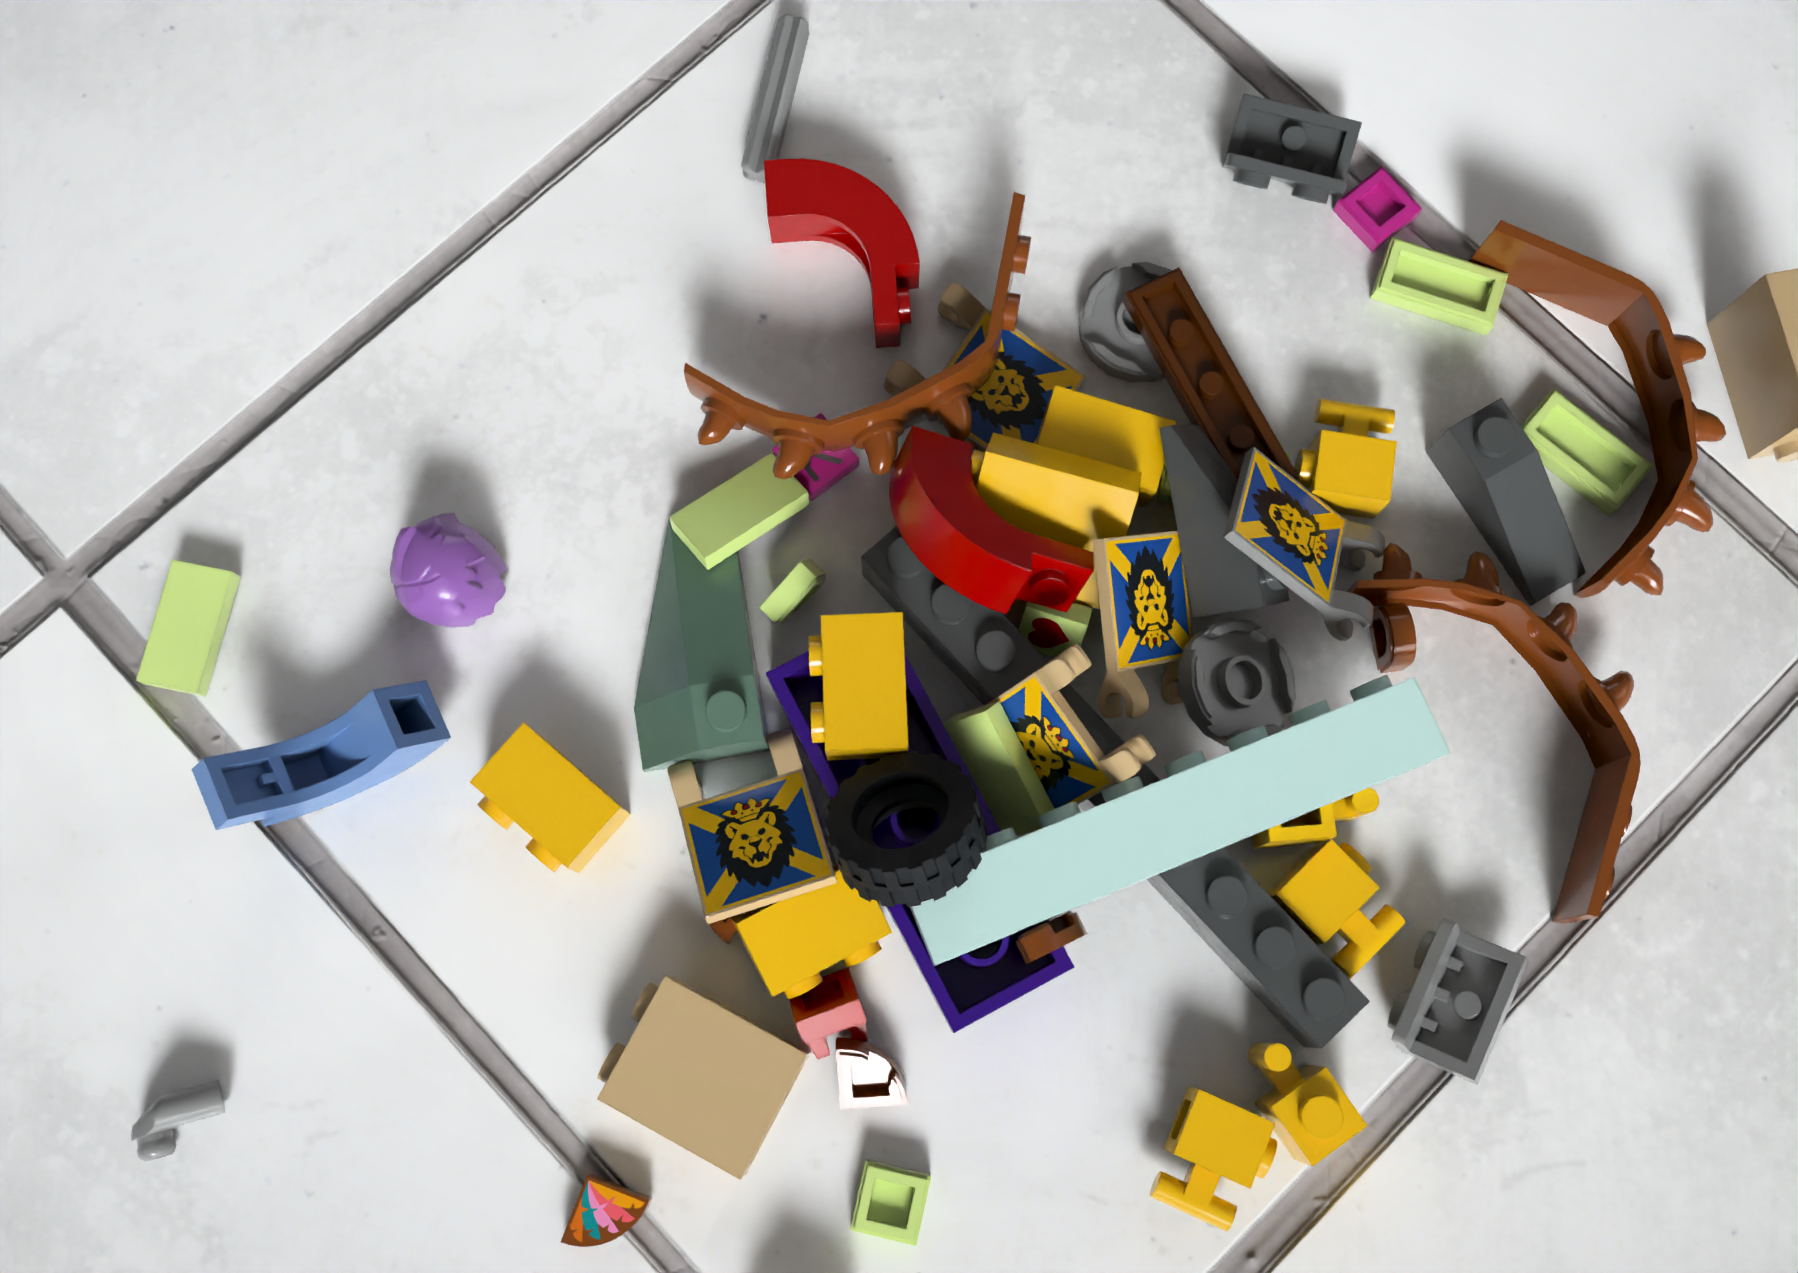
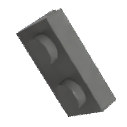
M1244 93L1222 167L1235 170L1234 182L1268 189L1270 179L1293 184L1291 196L1326 204L1329 194L1337 196L1345 194L1348 181H1345L1362 122Z

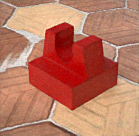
M849 967L823 976V981L819 985L802 995L789 999L794 1021L803 1045L808 1044L818 1060L830 1055L826 1037L847 1029L851 1034V1038L865 1042L868 1041L867 1019Z

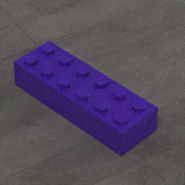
M809 651L766 672L770 686L829 799L836 796L839 791L838 786L846 778L850 779L856 774L858 768L866 763L870 765L880 760L828 761L825 753V743H812L811 702H823V676H810ZM905 655L908 751H917L918 754L924 755L934 753L941 755L945 761L950 762L952 760L961 767L962 773L964 775L968 774L973 782L986 828H984L986 836L1001 831ZM911 808L897 812L884 819L873 830V840L878 847L883 849H900L915 845L931 836L939 828V815L930 808ZM896 904L895 907L886 906L952 1033L961 1030L1074 968L1064 946L1030 963H1025L1016 944V941H1018L1017 937L1049 922V919L933 966L910 907H907V904Z

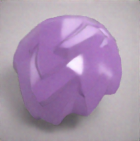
M444 513L423 520L413 527L401 528L396 537L392 552L390 578L396 597L410 615L433 625L468 627L474 625L478 618L491 615L494 612L495 604L506 592V587L500 576L507 571V568L495 550V546L474 529L460 523L455 513Z

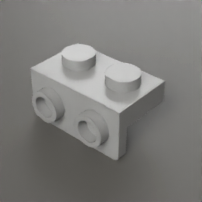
M1443 917L1436 933L1427 930L1418 945L1414 957V967L1420 969L1411 992L1408 993L1402 990L1392 1006L1388 1018V1027L1394 1030L1391 1040L1400 1051L1478 1085L1527 967L1528 961L1526 956L1460 930L1457 922Z

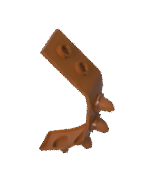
M1016 192L1013 194L986 341L963 360L886 401L829 421L768 407L742 396L685 363L684 376L687 387L694 397L703 402L700 409L706 414L697 434L699 444L709 445L718 443L728 435L731 429L742 430L743 427L772 438L771 440L774 444L779 446L773 465L774 476L784 480L792 478L804 469L812 455L821 454L823 450L836 452L854 446L858 449H865L869 467L873 473L879 476L888 473L897 456L898 438L904 433L905 429L926 419L930 422L940 420L951 438L965 441L969 437L972 427V413L968 399L993 374L998 360L1003 330L1015 331L1021 294L1010 292L1014 273L1025 274L1031 244V236L1021 235L1025 195Z
M1500 220L1469 261L1508 273L1507 284L1608 326L1623 351L1650 433L1658 481L1639 523L1619 550L1574 595L1580 598L1594 596L1605 590L1614 581L1620 586L1632 582L1645 593L1661 595L1663 591V573L1651 560L1655 549L1649 545L1664 526H1671L1675 521L1700 532H1709L1713 525L1711 508L1704 498L1694 490L1696 482L1691 476L1698 460L1696 442L1720 441L1726 435L1724 424L1717 416L1696 408L1692 401L1690 388L1683 369L1684 364L1703 359L1706 355V348L1694 337L1673 334L1670 322L1658 298L1641 280Z
M1390 543L1384 549L1382 571L1374 573L1373 580H1358L1354 582L1347 592L1366 598L1372 606L1403 602L1407 606L1445 610L1493 625L1536 671L1582 738L1595 771L1552 922L1567 924L1600 917L1604 900L1609 895L1614 882V864L1620 842L1631 821V803L1641 765L1640 751L1636 739L1620 712L1627 705L1634 689L1632 675L1627 671H1619L1602 681L1595 678L1573 650L1571 644L1577 629L1576 609L1570 603L1561 602L1545 618L1537 616L1521 600L1507 596L1505 590L1499 587L1497 570L1492 560L1486 554L1474 551L1469 556L1464 579H1457L1455 581L1422 578L1419 572L1412 571L1409 555L1398 545Z

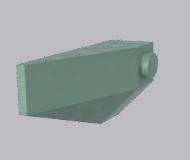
M670 519L668 520L634 705L644 772L666 769L670 765L685 760H691L695 764L770 751L738 551L707 570L672 530Z

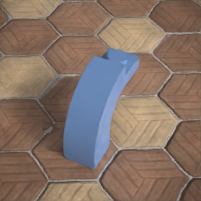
M424 680L373 689L343 715L313 731L267 746L206 757L191 770L215 830L261 820L263 827L323 809L376 786L417 764L448 741L451 736L427 681Z

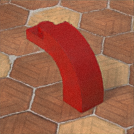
M804 158L764 160L767 217L772 243L822 241L839 246L854 256L862 265L870 282L876 348L899 347L900 325L911 324L909 289L919 288L920 262L913 233L898 206L876 184L843 166Z
M912 425L890 470L889 501L896 526L906 544L919 561L932 574L959 594L1000 613L1007 614L1016 598L1067 613L1094 571L1093 552L1023 531L1003 520L987 506L974 485L971 459L973 444Z

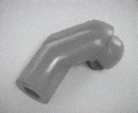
M219 1080L171 1092L158 1098L132 1127L131 1141L137 1140L138 1157L143 1161H150L171 1155L176 1149V1141L173 1138L174 1129L180 1125L226 1113Z

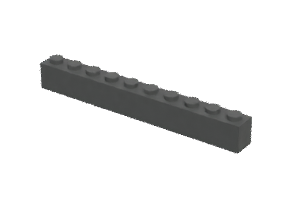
M897 526L861 556L863 577L896 612H903L904 621L983 705H986L1048 663L1039 651L1002 613L966 598L932 574L910 550ZM1070 684L1059 690L1105 756L1125 743ZM1143 764L1141 769L1134 776L1130 777L1139 776L1144 787L1160 781L1146 764ZM1100 792L1080 803L1078 807L1082 811H1086L1106 802ZM1225 848L1147 879L1303 1047L1322 1049L1370 1002Z

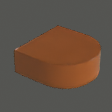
M1403 602L1376 606L1373 609L1370 632L1377 669L1380 670V673L1402 671L1414 662L1416 655V632L1412 615L1407 605Z

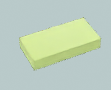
M1392 237L1386 245L1370 299L1486 336L1493 328L1509 274Z
M1554 388L1542 399L1521 425L1538 450L1543 465L1607 516L1618 510L1653 467V464Z
M773 453L768 454L669 517L672 530L707 570L810 505L808 491L794 476L784 480L774 476L773 465L776 457Z
M177 560L171 561L136 681L149 686L206 697L241 578L239 575L232 571Z
M1000 701L955 715L943 723L1000 830L1013 827L1016 836L1042 829L1038 817L1055 808Z

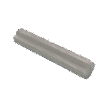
M785 14L777 21L741 163L743 175L749 180L765 183L764 160H776L779 158L809 37L808 22L802 17H793Z

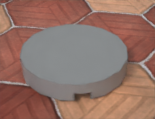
M1149 262L1132 263L1131 267H1122L1120 269L1115 267L1103 272L1088 288L1078 317L1080 341L1090 360L1107 375L1130 383L1154 382L1164 377L1122 301L1126 292L1172 270Z
M1228 618L1198 630L1184 646L1178 666L1179 693L1188 716L1205 736L1223 746H1228L1227 740L1262 725L1265 726L1269 736L1280 732L1285 726L1280 725L1283 723L1286 713L1292 712L1296 699L1294 672L1284 648L1275 638L1268 640L1262 632L1258 631V629L1263 627L1251 620Z

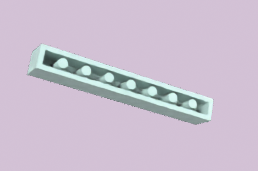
M1388 675L1376 678L1350 690L1349 692L1354 702L1332 711L1326 700L1312 704L1288 716L1292 727L1270 736L1264 725L1243 732L1226 741L1231 752L1206 761L1202 750L1179 758L1164 766L1168 775L1167 778L1145 787L1139 776L1115 784L1101 792L1106 803L1080 812L1077 802L1058 807L1038 817L1042 829L1017 838L1013 827L987 836L986 849H982L980 854L982 860L977 869H972L967 875L968 880L959 888L955 886L946 892V896L938 900L930 899L921 902V905L910 907L933 966L1450 754V750L1415 677L1392 686Z

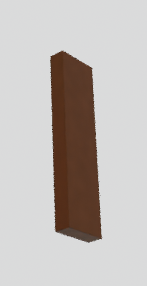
M1178 267L1126 292L1122 302L1191 425H1199L1235 477L1239 479L1245 453L1255 447L1295 480H1298L1297 472L1180 268Z

